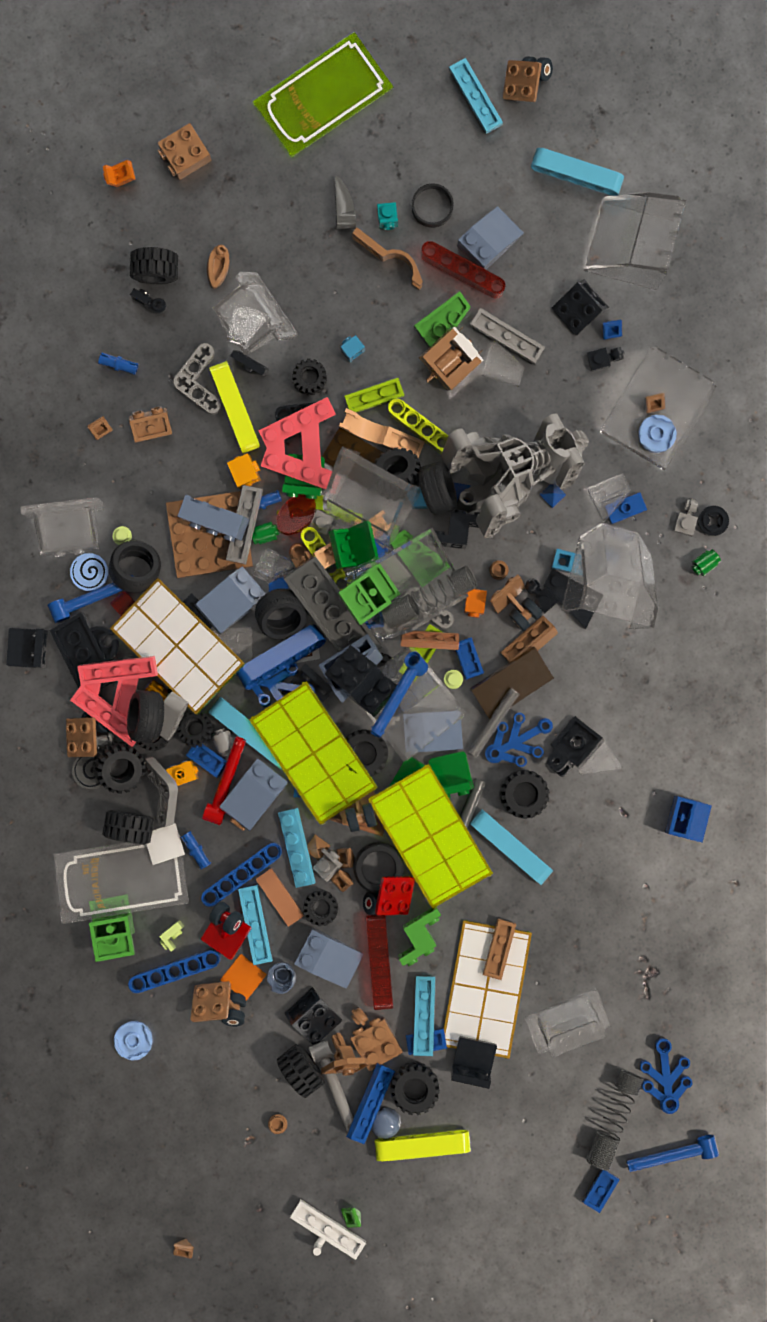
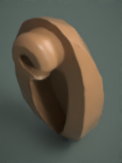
M221 244L212 250L207 262V277L213 289H217L223 283L229 270V253L227 248Z

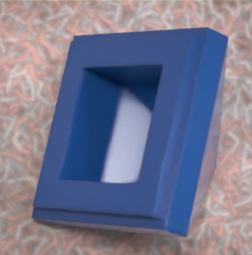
M621 319L603 323L604 340L622 336Z
M550 484L539 494L552 508L566 496L556 484Z

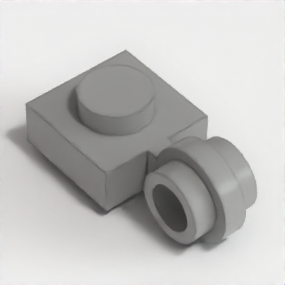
M695 499L686 500L684 510L687 513H678L674 532L693 536L698 517L691 516L692 512L696 513L698 502Z
M318 509L309 527L325 535L329 528L332 530L346 528L338 523L335 526L331 525L334 517Z

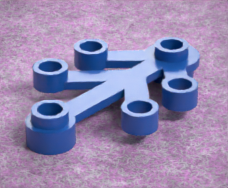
M293 663L286 670L248 690L254 691L262 707H268L271 704L270 697L263 693L260 686L268 688L275 700L278 701L283 697L279 690L291 692L300 686L281 682L298 673L297 664ZM291 667L296 668L295 671H289ZM308 683L315 693L313 685ZM265 698L268 699L266 703L261 702Z
M516 713L513 717L514 724L509 741L501 745L504 733L508 731V724L500 722V724L506 726L505 731H500L499 726H497L494 744L488 746L485 751L486 759L491 763H499L501 760L515 763L518 767H524L527 764V759L524 756L516 757L505 752L515 749L532 754L535 758L542 757L544 750L541 747H532L522 743L540 733L547 734L551 732L553 728L552 722L546 718L541 719L536 727L518 736L521 724L525 721V715L523 713ZM517 715H521L523 717V720L521 722L516 721ZM544 722L548 723L549 728L547 730H544L542 728V724ZM537 748L541 750V754L539 756H536L534 754V751ZM493 750L498 751L497 757H492L491 752ZM519 758L524 759L523 765L518 764L517 760Z
M659 1038L655 1043V1048L660 1053L662 1075L652 1067L649 1061H642L639 1067L643 1073H648L664 1087V1094L657 1090L650 1080L643 1081L642 1089L647 1093H651L660 1101V1108L663 1112L673 1114L679 1108L678 1099L693 1084L689 1076H682L680 1085L672 1093L673 1083L685 1069L689 1068L690 1060L685 1056L680 1057L678 1065L670 1074L668 1053L671 1051L672 1045L668 1039ZM661 1042L666 1043V1047L663 1049L659 1047ZM687 1060V1064L682 1066L681 1061ZM644 1064H649L647 1070H643L642 1066ZM685 1079H689L688 1085H683ZM646 1083L651 1084L650 1089H645ZM668 1100L672 1101V1105L670 1107L666 1106V1102Z

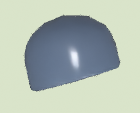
M284 962L276 963L268 970L267 982L271 987V991L284 994L294 986L296 974L289 964Z
M385 1107L378 1111L371 1130L376 1137L389 1139L399 1131L402 1123L401 1117L395 1109Z

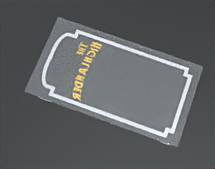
M122 843L55 854L62 924L189 903L183 855L153 865L147 844Z

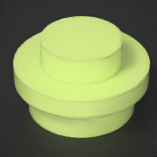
M118 527L113 532V540L118 545L126 541L129 542L132 539V533L127 527Z
M450 670L444 676V683L448 688H459L463 683V676L457 670Z

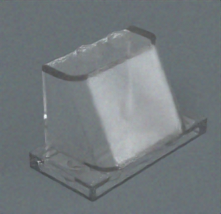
M240 272L236 275L235 278L240 285L213 307L221 320V325L224 329L228 330L232 336L233 343L240 348L244 355L251 354L274 338L279 341L294 339L298 336V333L257 272Z
M98 497L20 506L23 516L28 519L34 518L40 554L42 556L54 554V557L66 556L68 552H73V555L85 554L86 550L99 549L95 511L104 510V502Z
M597 989L525 1016L538 1053L541 1054L548 1051L552 1058L607 1037L605 1029L611 1027Z

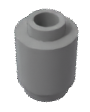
M225 728L214 732L215 736L212 739L218 754H221L222 758L229 756L234 740L230 730L226 731Z

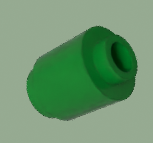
M272 521L255 526L252 537L254 544L259 543L261 545L277 540V535H280L277 524L273 525Z
M713 549L707 550L692 561L693 566L691 568L696 575L705 576L718 566L721 559Z

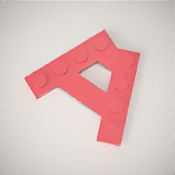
M328 397L258 430L267 447L261 467L332 492L334 491L340 473L321 467L319 423L336 415ZM299 432L302 435L303 460L285 454L284 440Z
M155 656L79 665L78 672L81 686L70 701L133 747L136 741L129 737L127 730L128 708L130 700L136 692L139 678L158 675ZM118 681L112 706L99 696L101 683Z

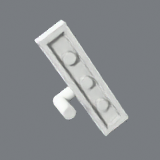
M301 1199L290 1215L291 1219L319 1236L313 1248V1253L316 1256L321 1254V1247L327 1241L356 1260L366 1244L364 1239Z

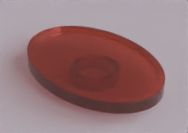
M298 494V497L290 498L278 513L276 521L278 530L284 535H294L305 529L315 515V499L305 498V494Z

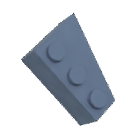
M186 494L178 513V517L189 522L190 527L198 530L201 527L206 528L207 533L215 536L218 533L223 534V538L234 542L235 539L242 541L249 519L242 515L210 505L204 501L196 500Z
M368 634L351 644V646L376 665L383 659L382 654ZM348 647L319 664L324 675ZM325 675L335 695L343 703L348 696Z

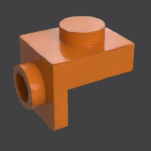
M129 160L114 166H103V177L108 185L119 187L135 180L132 162Z

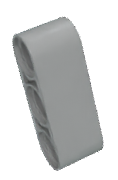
M173 691L164 701V722L160 736L166 741H169L176 732L189 702Z

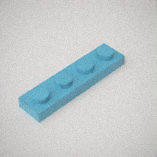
M464 58L451 65L449 71L485 133L487 134L502 126L503 122L467 59Z
M295 808L279 812L278 815L295 887L315 884L316 881L299 810Z
M258 885L239 888L244 921L252 927L247 936L253 965L272 962L273 958Z
M416 976L413 1056H433L436 977Z

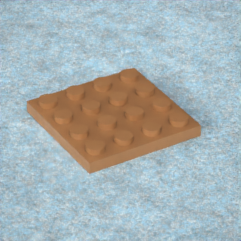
M241 491L194 499L237 513ZM183 500L166 503L177 578L236 570L242 566L244 568L253 567L251 549L249 550L246 565L227 561L226 557L230 541L224 539L223 534L218 533L215 536L207 533L206 528L201 527L200 530L189 526V522L179 518L178 513Z

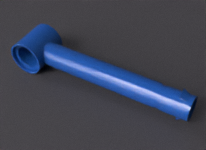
M110 583L67 602L64 599H59L49 603L47 606L54 623H58L70 618V612L119 593L123 589L117 587L115 583Z
M410 652L404 659L407 669L374 726H371L370 732L376 737L380 738L385 733L387 724L396 712L415 677L424 675L428 670V664L418 652Z
M704 1135L697 1138L698 1143L627 1160L629 1172H634L701 1155L702 1159L715 1158L719 1156L715 1136Z

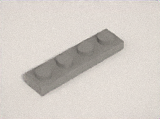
M481 308L470 324L471 327L534 365L545 349L543 345Z
M245 485L242 487L236 514L248 518L249 522L242 541L237 539L234 542L230 541L226 557L227 561L245 565L247 563L263 490L260 488Z

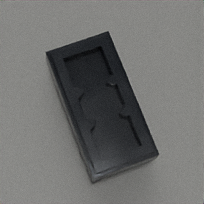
M233 350L230 357L242 363L241 367L249 372L254 370L262 376H266L269 368L239 350Z

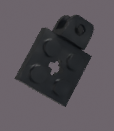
M575 716L550 744L555 750L547 758L546 763L556 774L563 777L574 765L581 769L605 740ZM580 739H582V744L580 746L574 747V740L579 741Z

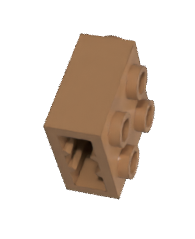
M190 123L158 142L160 149L157 151L163 161L165 159L170 164L167 166L173 177L177 175L179 180L212 161L209 152Z

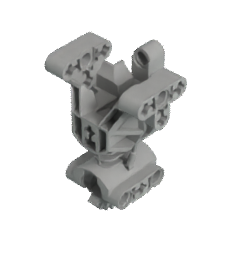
M551 414L542 421L534 442L525 443L508 434L503 435L502 438H480L477 432L466 434L464 429H457L449 434L441 457L450 473H456L466 466L469 472L468 480L479 483L476 486L465 489L460 494L457 508L458 510L467 511L466 513L481 508L482 510L477 515L476 523L484 538H489L497 534L502 525L510 523L521 516L518 507L526 501L532 486L539 481L544 480L549 484L557 483L561 490L573 485L584 465L582 451L588 446L587 443L589 441L582 430L571 432L564 427L558 414ZM538 474L537 480L534 481L533 475Z

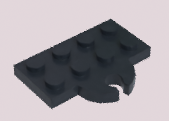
M84 612L78 613L50 630L78 689L81 686L78 672L79 665L112 661L119 650V640L117 639L112 640L109 646L104 644V638L108 635L113 636L115 633L107 627L95 626L92 628ZM113 682L101 683L100 690Z

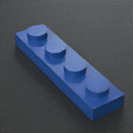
M378 1063L376 1064L346 1136L347 1138L365 1144L394 1075V1070Z

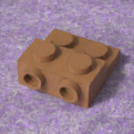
M377 1017L369 1022L370 1025L368 1027L355 1029L350 1037L358 1054L368 1059L369 1066L367 1068L369 1071L375 1069L377 1063L382 1065L403 1053L385 1018L380 1019Z

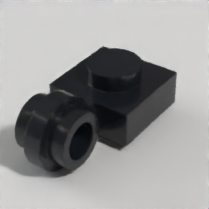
M133 288L130 293L133 300L147 308H151L154 313L162 314L165 312L167 305L163 299L156 298L152 300L149 297L150 294L143 289L138 291ZM157 304H162L160 308H156Z
M605 347L587 352L591 372L610 367L609 359H613V362L624 359V350L621 347L610 350L611 354H607Z
M535 578L526 581L525 589L530 594H537L532 600L545 614L560 599L548 586L541 590L538 580Z

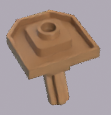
M336 1033L331 1038L336 1049L334 1054L335 1061L322 1067L321 1074L342 1073L343 1076L353 1075L369 1066V1061L365 1057L356 1058L351 1046H346L343 1036L340 1033Z

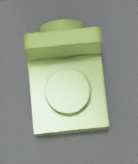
M180 920L159 936L161 938V945L171 952L176 946L170 940V937L174 940L183 933L181 929L184 925Z

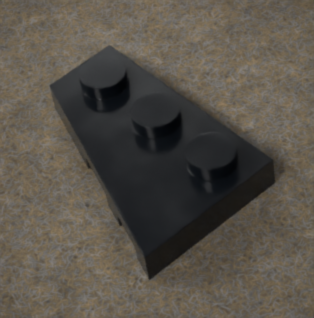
M552 569L543 587L548 586L560 599L559 602L586 629L603 594Z

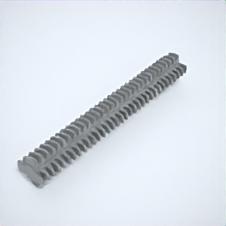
M509 689L508 696L505 695L504 702L501 701V706H499L498 710L496 709L495 716L492 715V720L486 723L488 726L482 729L484 732L478 735L477 742L474 741L473 748L470 747L471 749L468 752L477 758L479 756V752L483 750V746L491 738L492 732H495L496 726H499L500 720H503L504 714H507V710L511 708L510 706L513 705L514 700L520 695L513 689Z

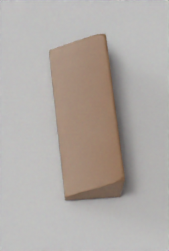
M543 615L500 653L509 663L533 646L538 651L556 636L558 631Z

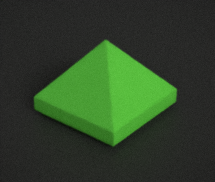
M356 1208L341 1209L348 1228L361 1226V1212Z

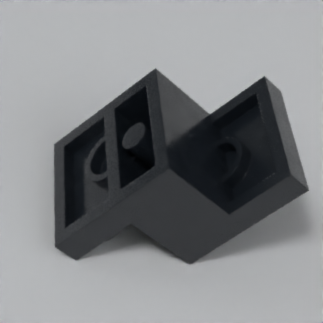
M464 510L451 512L448 535H445L443 531H433V533H429L427 545L465 549L468 541L469 527L479 528L476 518L480 512H474V515L466 514L467 511Z
M351 645L325 672V675L337 684L351 700L373 717L386 705L397 684L382 673L375 663Z

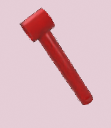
M235 737L213 802L212 804H207L202 817L203 820L219 826L226 813L219 807L227 797L246 740L241 737Z

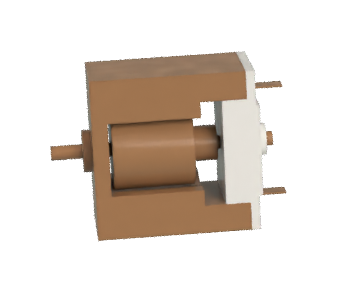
M452 327L419 357L430 370L431 375L426 381L429 382L435 378L447 391L452 390L483 361L478 351L472 346V341L466 339L456 327ZM449 342H451L455 347L454 350L450 349L452 345ZM463 356L467 362L464 361L462 363L459 357Z

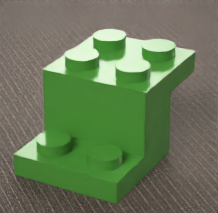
M378 562L347 583V586L337 594L356 623L362 625L390 605L391 601L400 595V592L380 562Z
M128 894L99 899L102 900L100 903H96L98 900L89 902L91 912L130 906ZM104 904L102 906H104L105 908H99L97 905ZM131 908L92 915L89 927L95 962L135 955L132 938L135 929Z
M437 906L430 908L403 925L404 931L413 946L398 955L402 966L407 964L409 967L418 961L417 958L423 954L427 956L435 951L436 942L427 929L426 924L431 926L439 921L441 914Z

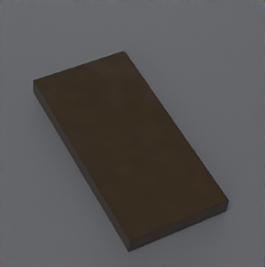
M533 646L470 688L487 717L492 720V715L495 716L496 709L498 710L499 706H501V701L504 702L505 695L508 696L509 689H513L520 694L514 700L513 705H515L554 679L537 649Z

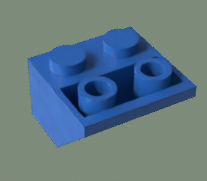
M674 796L665 833L703 843L712 805Z

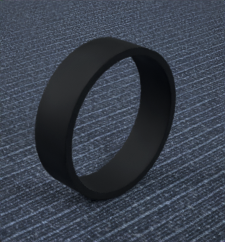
M430 183L423 185L415 192L412 199V213L421 225L429 228L440 227L452 215L453 197L444 186ZM428 189H437L445 193L451 203V210L447 217L439 222H427L421 219L414 208V202L421 192Z

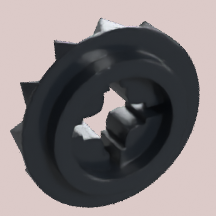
M708 506L699 515L698 525L702 532L708 534V536H718L728 528L729 516L719 506ZM718 515L720 516L719 518H717L718 520L716 521L718 526H716L715 524L708 526L709 522L711 521L709 518L710 516L712 518L717 517Z

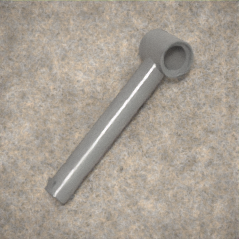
M328 1040L309 1047L315 1064L319 1062L322 1068L331 1063L330 1058L333 1057V1052ZM324 1074L345 1130L349 1131L354 1118L337 1074Z

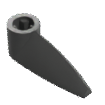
M335 176L337 229H356V212L352 197L341 178Z

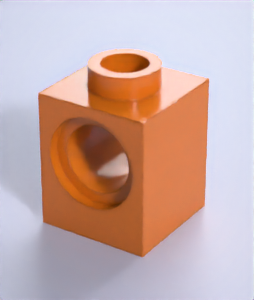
M473 589L466 593L464 613H468L469 617L475 618L483 615L487 591Z

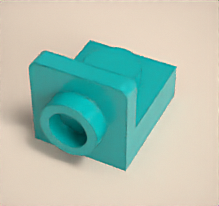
M396 202L377 204L379 228L393 230L395 227H398Z

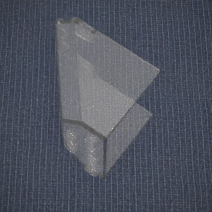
M601 523L579 536L561 611L584 609L631 622L629 629L654 628L659 608L653 560L639 532Z

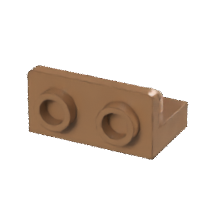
M159 406L152 408L149 412L136 411L129 417L135 442L172 434L167 408Z

